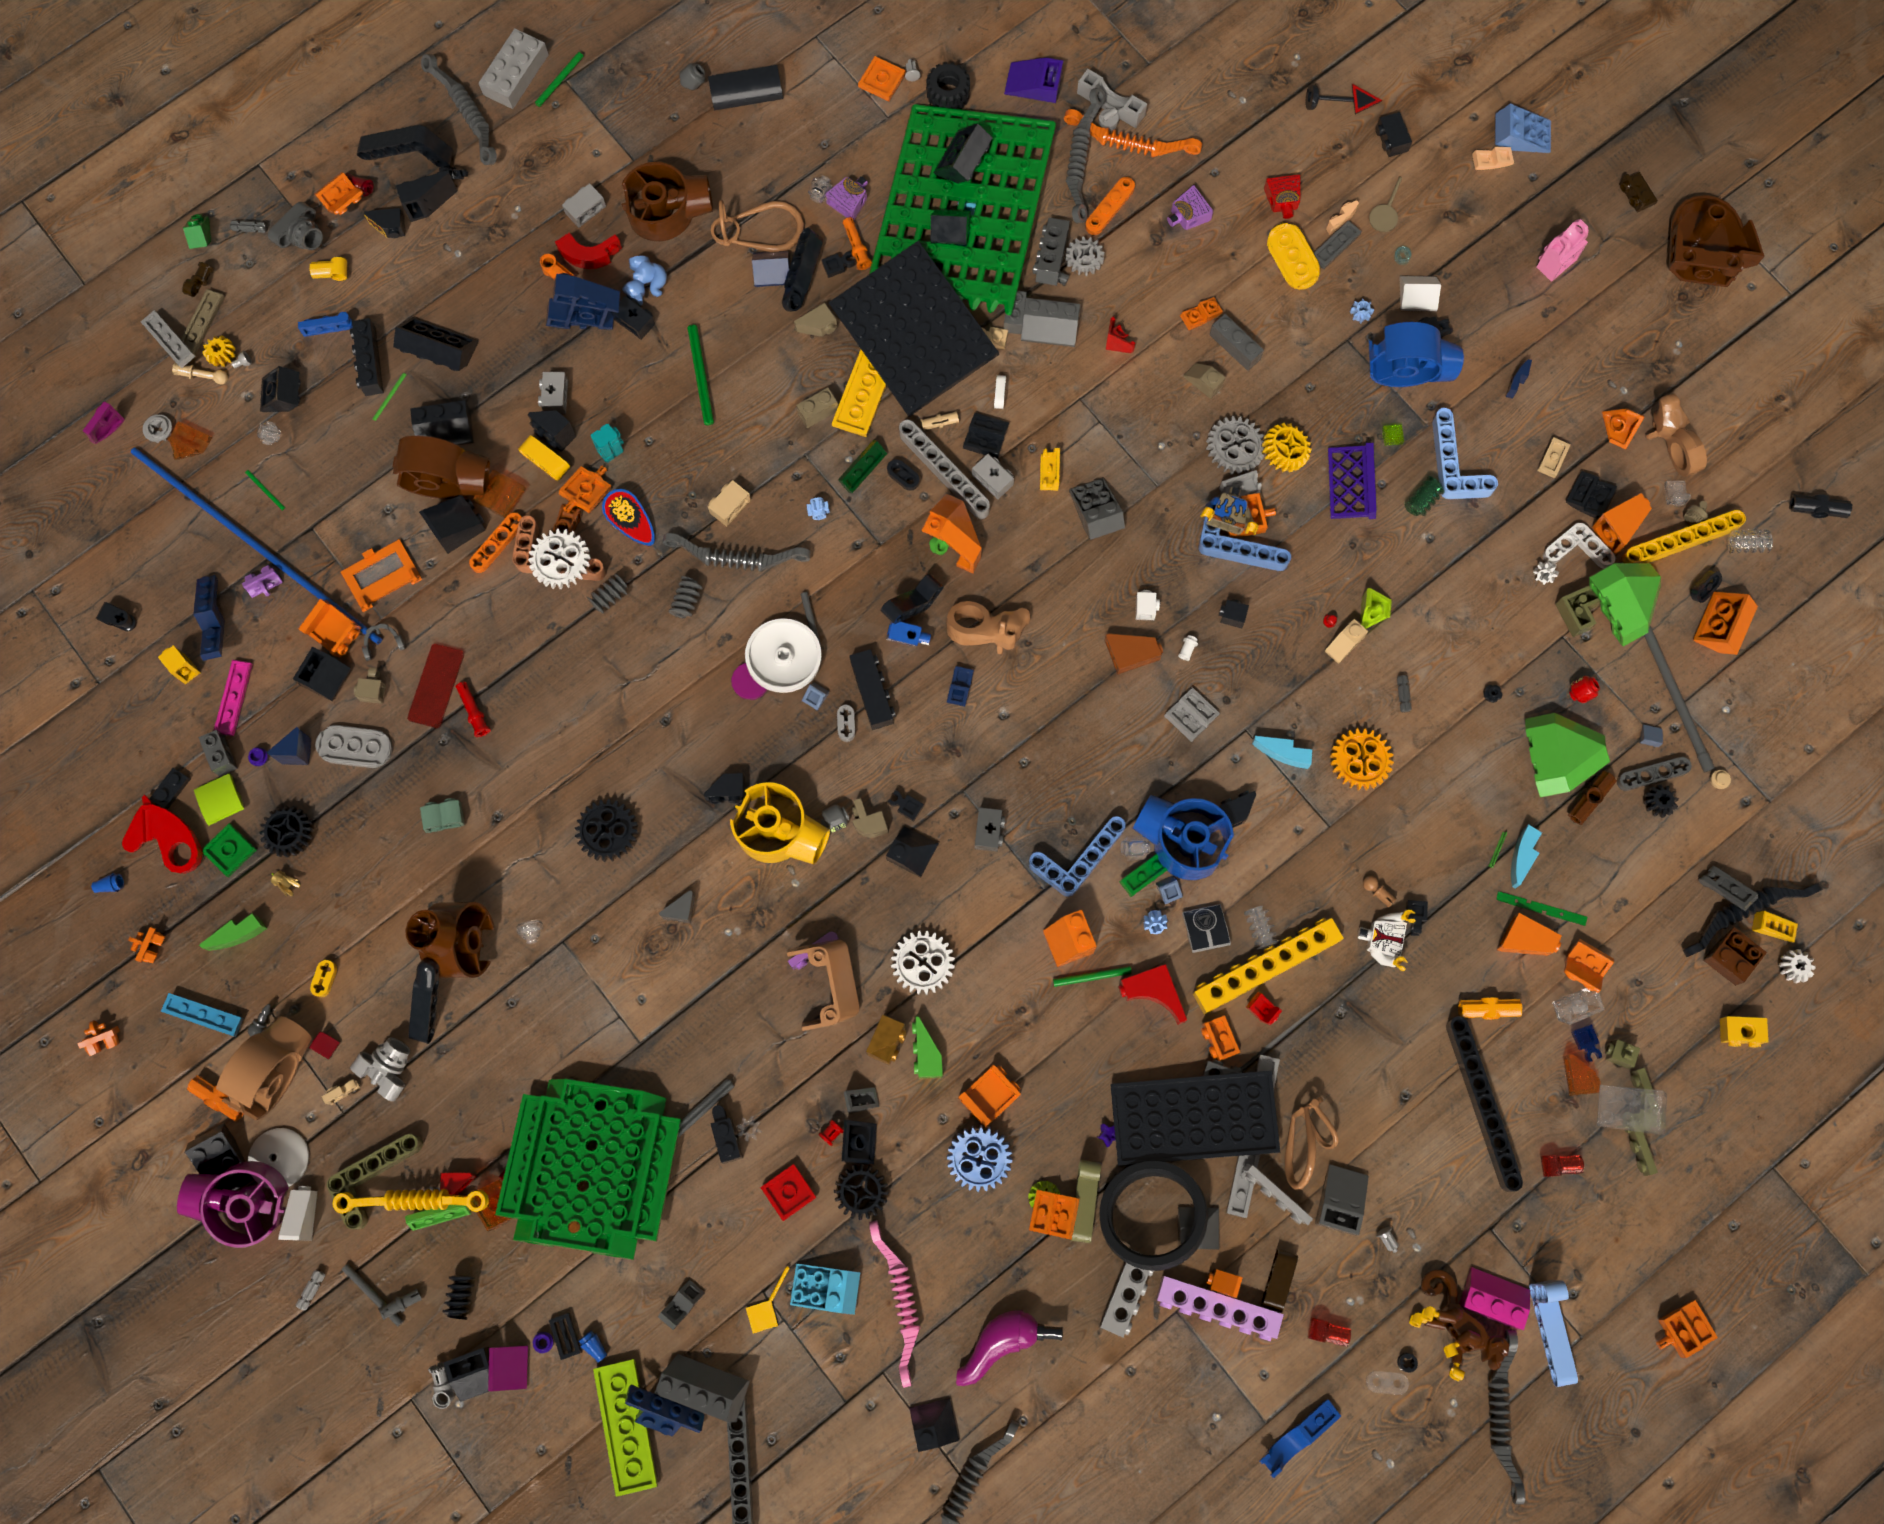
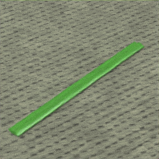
M405 373L401 375V377L399 378V380L397 381V383L395 384V386L393 387V389L391 390V392L389 393V395L387 396V398L385 399V401L373 417L374 421L377 420V418L379 417V415L381 414V412L383 411L391 397L394 395V393L406 377Z

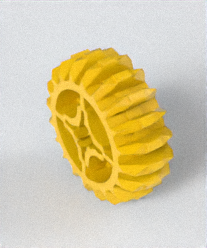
M1285 423L1277 424L1272 429H1269L1261 445L1264 447L1262 453L1267 454L1265 459L1271 461L1269 465L1274 464L1275 470L1281 468L1282 472L1287 470L1289 473L1303 467L1307 460H1309V454L1311 453L1309 448L1311 443L1306 441L1308 436L1303 435L1304 430L1298 431V426L1293 428L1291 423L1287 425ZM1276 437H1283V439L1278 441ZM1297 455V458L1290 459V456Z

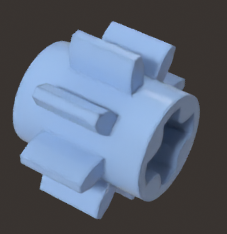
M1364 299L1359 303L1355 301L1350 310V313L1353 314L1352 320H1357L1360 323L1365 319L1369 321L1370 315L1374 312V309L1370 308L1371 302L1368 303Z
M821 497L811 499L810 504L806 505L808 516H812L814 520H822L826 518V513H830L828 501L824 502V499Z
M1160 910L1150 911L1147 916H1144V929H1149L1150 934H1160L1164 929H1167V916L1162 915Z

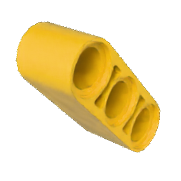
M532 435L518 448L522 455L557 481L570 468V465Z

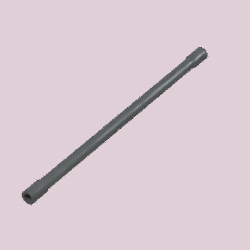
M1650 626L1648 633L1644 637L1696 751L1704 773L1715 769L1714 764L1704 747Z

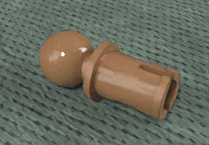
M1367 876L1363 880V887L1367 891L1375 892L1373 897L1376 896L1389 908L1397 898L1392 896L1384 888V885L1378 886V880L1374 876Z

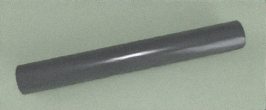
M803 592L800 595L808 626L816 635L821 645L808 592Z

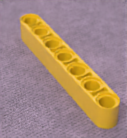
M1740 510L1722 514L1631 547L1621 557V561L1623 563H1650L1733 533L1745 523L1746 516ZM1680 537L1684 538L1686 542H1683ZM1646 549L1651 551L1652 555L1648 554ZM1629 556L1634 557L1635 561L1631 560Z

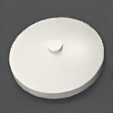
M792 619L771 620L758 627L747 642L745 650L747 669L752 678L767 690L779 693L799 690L814 679L820 668L821 647L813 631L801 622Z

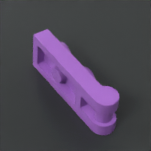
M829 932L813 944L838 939L837 934ZM808 954L795 955L788 960V963L793 970L796 968L800 970L808 964Z

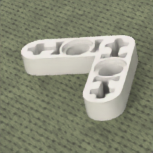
M1577 523L1543 553L1545 562L1549 560L1550 563L1555 564L1578 545L1600 568L1605 569L1615 562L1614 553L1584 523ZM1582 530V534H1576L1577 531ZM1561 540H1568L1571 546L1569 548L1563 547ZM1588 542L1596 543L1597 549L1591 550L1588 547ZM1556 549H1558L1559 552L1555 555V557L1553 556L1551 558L1549 554L1553 553ZM1607 556L1609 559L1604 562L1602 559Z

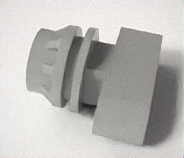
M390 1037L385 1043L380 1044L373 1051L372 1055L367 1052H360L350 1066V1069L360 1078L368 1075L372 1079L371 1084L380 1085L377 1092L389 1101H395L405 1087V1083L395 1074H400L404 1070L410 1049L402 1041Z

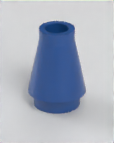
M112 873L98 881L92 882L91 887L94 893L119 892L124 887V880L120 874Z
M592 1330L579 1340L580 1347L591 1355L597 1363L608 1355L597 1333L594 1334Z

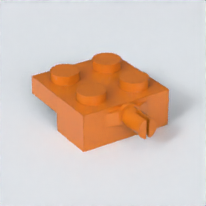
M1260 493L1241 496V499L1247 501V507L1250 508L1253 521L1259 526L1256 534L1266 533L1268 526L1265 517L1275 516V508L1264 510ZM1245 529L1240 535L1228 532L1230 538L1254 535L1252 531L1246 534Z
M1691 1300L1658 1319L1666 1337L1656 1342L1659 1345L1658 1348L1662 1350L1671 1344L1676 1349L1680 1358H1688L1702 1350L1703 1346L1718 1338L1696 1300Z

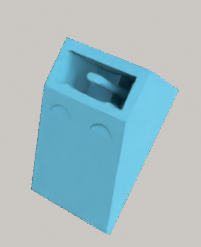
M796 1263L790 1305L855 1315L860 1272Z

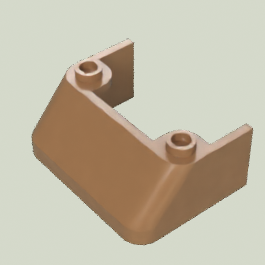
M836 939L788 949L787 956L807 953L812 965L817 967L826 965L834 1003L822 1008L820 1019L802 1022V1031L834 1025L858 1014L859 1001L849 950L845 941Z

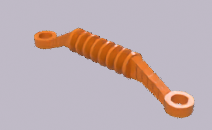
M1068 109L1065 112L1064 121L1069 125L1077 126L1084 115L1077 110ZM1093 123L1090 126V134L1103 146L1109 141L1110 147L1116 143V149H1119L1122 144L1124 151L1128 146H1130V152L1137 148V154L1143 149L1144 156L1150 151L1153 158L1178 150H1185L1189 154L1196 155L1202 149L1201 141L1195 138L1169 143L1155 139L1153 144H1150V138L1144 142L1143 136H1141L1139 141H1137L1136 134L1130 139V133H1127L1124 138L1123 131H1120L1119 135L1116 136L1115 129L1109 134V128L1107 127L1101 128Z

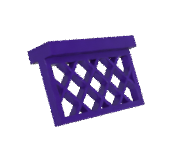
M1366 443V446L1328 448L1331 519L1359 517L1376 519L1373 443ZM1362 451V457L1358 462L1350 457L1353 452ZM1332 453H1341L1344 458L1337 463L1332 459ZM1346 459L1354 464L1349 471L1341 466ZM1356 467L1363 471L1359 479L1351 474ZM1338 468L1345 473L1340 480L1333 476V473ZM1347 476L1355 481L1350 488L1341 483ZM1357 484L1364 489V492L1359 497L1351 491ZM1338 485L1346 491L1340 498L1334 494V490ZM1348 493L1356 499L1350 506L1342 500ZM1359 501L1364 506L1365 512H1356L1352 507ZM1339 502L1347 508L1343 513H1334V508Z

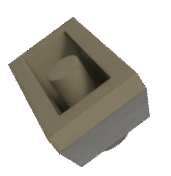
M825 303L794 321L797 332L821 337L833 333L837 328L836 318Z
M1195 363L1183 376L1210 399L1221 390L1226 378L1212 366Z

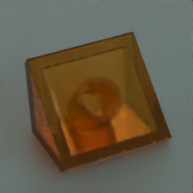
M500 1179L479 1189L484 1191L489 1198L487 1207L482 1211L476 1212L487 1231L494 1232L513 1219L495 1215L502 1187ZM477 1195L474 1197V1204L479 1207L482 1202L481 1198Z

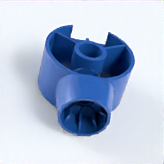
M1403 322L1384 327L1385 339L1378 345L1372 344V340H1369L1370 377L1374 382L1384 386L1410 387L1427 382H1451L1459 376L1464 363V353L1461 346L1441 339L1440 331L1426 323Z
M1150 795L1132 828L1154 844L1158 860L1170 874L1185 880H1199L1212 875L1220 860L1227 859L1228 854L1225 851L1234 837L1232 824L1226 813L1214 803L1196 798L1182 800L1175 804ZM1184 812H1194L1208 817L1214 823L1208 827L1199 821H1192L1186 824L1172 816ZM1219 829L1224 840L1223 849L1214 864L1199 868L1198 855L1203 851L1213 856L1218 846L1209 842L1210 834ZM1162 834L1177 843L1180 853L1190 858L1191 867L1179 863L1168 853L1163 843ZM1187 836H1195L1200 843H1192Z

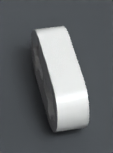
M997 375L994 408L996 409L1004 408L1005 375Z

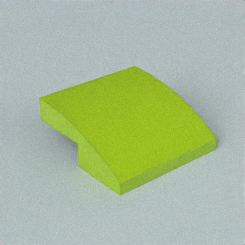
M230 773L194 789L198 805L208 826L244 809L241 796L236 790L234 779Z

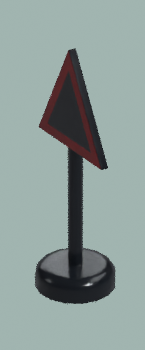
M1310 84L1306 92L1305 105L1307 110H1314L1319 100L1354 102L1356 115L1383 100L1352 84L1353 98L1319 95L1318 86Z

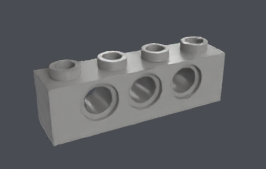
M1126 1262L1099 1326L1120 1337L1129 1334L1133 1324L1130 1323L1132 1315L1136 1316L1140 1304L1137 1303L1140 1295L1144 1296L1148 1284L1145 1283L1147 1277L1152 1276L1154 1272L1139 1269L1142 1277L1140 1280L1135 1281L1131 1277V1272L1136 1267ZM1126 1288H1131L1134 1292V1297L1131 1300H1126L1123 1296ZM1120 1307L1126 1310V1317L1122 1320L1117 1319L1115 1315L1116 1310Z

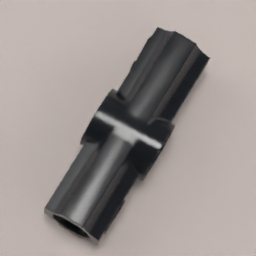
M1794 494L1789 503L1791 512L1808 513L1814 518H1826L1828 516L1848 518L1853 506L1851 501L1830 499V496L1824 494L1813 497Z

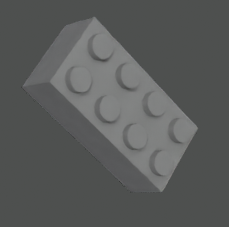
M514 28L478 83L483 95L514 109L549 55L545 43Z

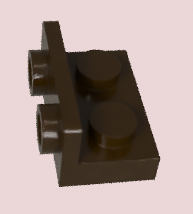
M1640 172L1629 176V174L1624 175L1619 183L1621 191L1626 194L1630 205L1634 207L1637 213L1658 202Z

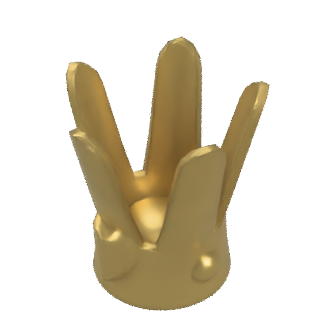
M279 870L275 874L272 873L271 883L274 886H278L285 896L287 894L293 896V892L288 888L291 885L300 887V884L296 882L299 880L285 875V872Z

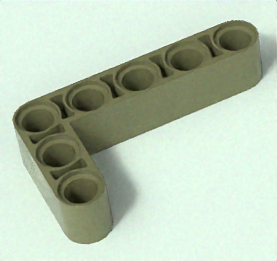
M413 1134L404 1135L332 1175L327 1181V1188L332 1199L337 1194L349 1192L354 1198H358L355 1187L418 1153L423 1147L422 1139ZM413 1138L415 1146L409 1149L408 1141ZM395 1148L397 1156L391 1159L390 1151ZM374 1159H378L379 1165L376 1169L372 1168V1162ZM356 1169H359L361 1172L358 1179H355L353 1176ZM341 1179L342 1187L337 1190L335 1186L336 1181ZM342 1197L340 1204L343 1208H346L344 1206L345 1198ZM363 1206L354 1207L347 1213H340L344 1224L349 1229L360 1230L366 1227L368 1223V1217ZM355 1215H358L360 1222L355 1226L353 1218Z

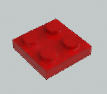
M795 1164L760 1187L783 1222L817 1198Z

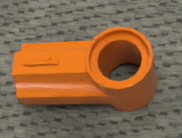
M544 254L540 258L544 275L554 280L556 274L567 273L570 276H574L556 261L552 254Z

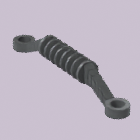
M424 54L421 59L423 71L432 74L445 85L449 96L456 107L459 108V112L466 123L469 124L473 134L479 138L481 162L484 165H494L497 155L495 149L489 147V124L485 121L478 107L475 106L464 85L457 83L437 67V59L434 55Z
M1100 87L1091 89L1089 94L1091 105L1076 129L1073 130V143L1071 144L1072 150L1070 151L1071 156L1069 157L1070 163L1068 164L1069 170L1067 171L1066 183L1076 204L1072 209V218L1077 224L1086 222L1088 215L1081 194V187L1083 184L1082 178L1084 177L1083 171L1085 170L1084 164L1086 163L1085 158L1087 157L1086 151L1088 150L1087 144H1089L1090 126L1099 108L1105 101L1104 92Z
M666 533L663 538L664 545L676 548L681 546L706 566H710L711 561H713L715 567L721 562V567L724 568L726 562H728L729 568H732L735 563L736 569H739L740 565L743 564L744 570L750 565L751 571H754L755 566H758V571L762 572L790 559L806 562L811 557V551L801 547L775 555L760 553L759 558L756 557L755 552L749 557L748 551L745 552L744 557H742L741 551H738L737 555L734 556L733 550H730L729 555H727L726 549H723L722 554H720L718 548L712 553L711 547H697L677 534Z
M1505 1330L1504 1338L1509 1343L1508 1356L1503 1358L1504 1361H1502L1500 1368L1495 1370L1488 1383L1489 1387L1495 1388V1391L1488 1392V1395L1495 1397L1494 1400L1489 1401V1404L1495 1406L1489 1412L1496 1415V1417L1489 1419L1491 1422L1496 1423V1426L1490 1427V1430L1496 1432V1435L1490 1436V1439L1497 1441V1443L1491 1445V1449L1512 1481L1511 1496L1513 1503L1523 1505L1525 1503L1524 1485L1511 1462L1512 1446L1505 1443V1441L1512 1440V1437L1505 1435V1432L1511 1431V1428L1505 1426V1423L1511 1422V1419L1504 1417V1415L1511 1413L1510 1410L1504 1409V1406L1510 1405V1402L1503 1399V1397L1510 1396V1393L1503 1391V1389L1509 1387L1507 1372L1518 1349V1336L1516 1330Z
M1012 1419L1003 1438L972 1458H969V1462L973 1466H965L969 1474H961L965 1482H957L961 1490L953 1489L957 1498L949 1497L953 1506L945 1505L949 1514L941 1513L942 1524H960L956 1517H964L960 1509H968L964 1501H972L968 1493H976L972 1485H980L976 1477H984L979 1472L980 1469L987 1471V1465L991 1457L1012 1441L1020 1423Z

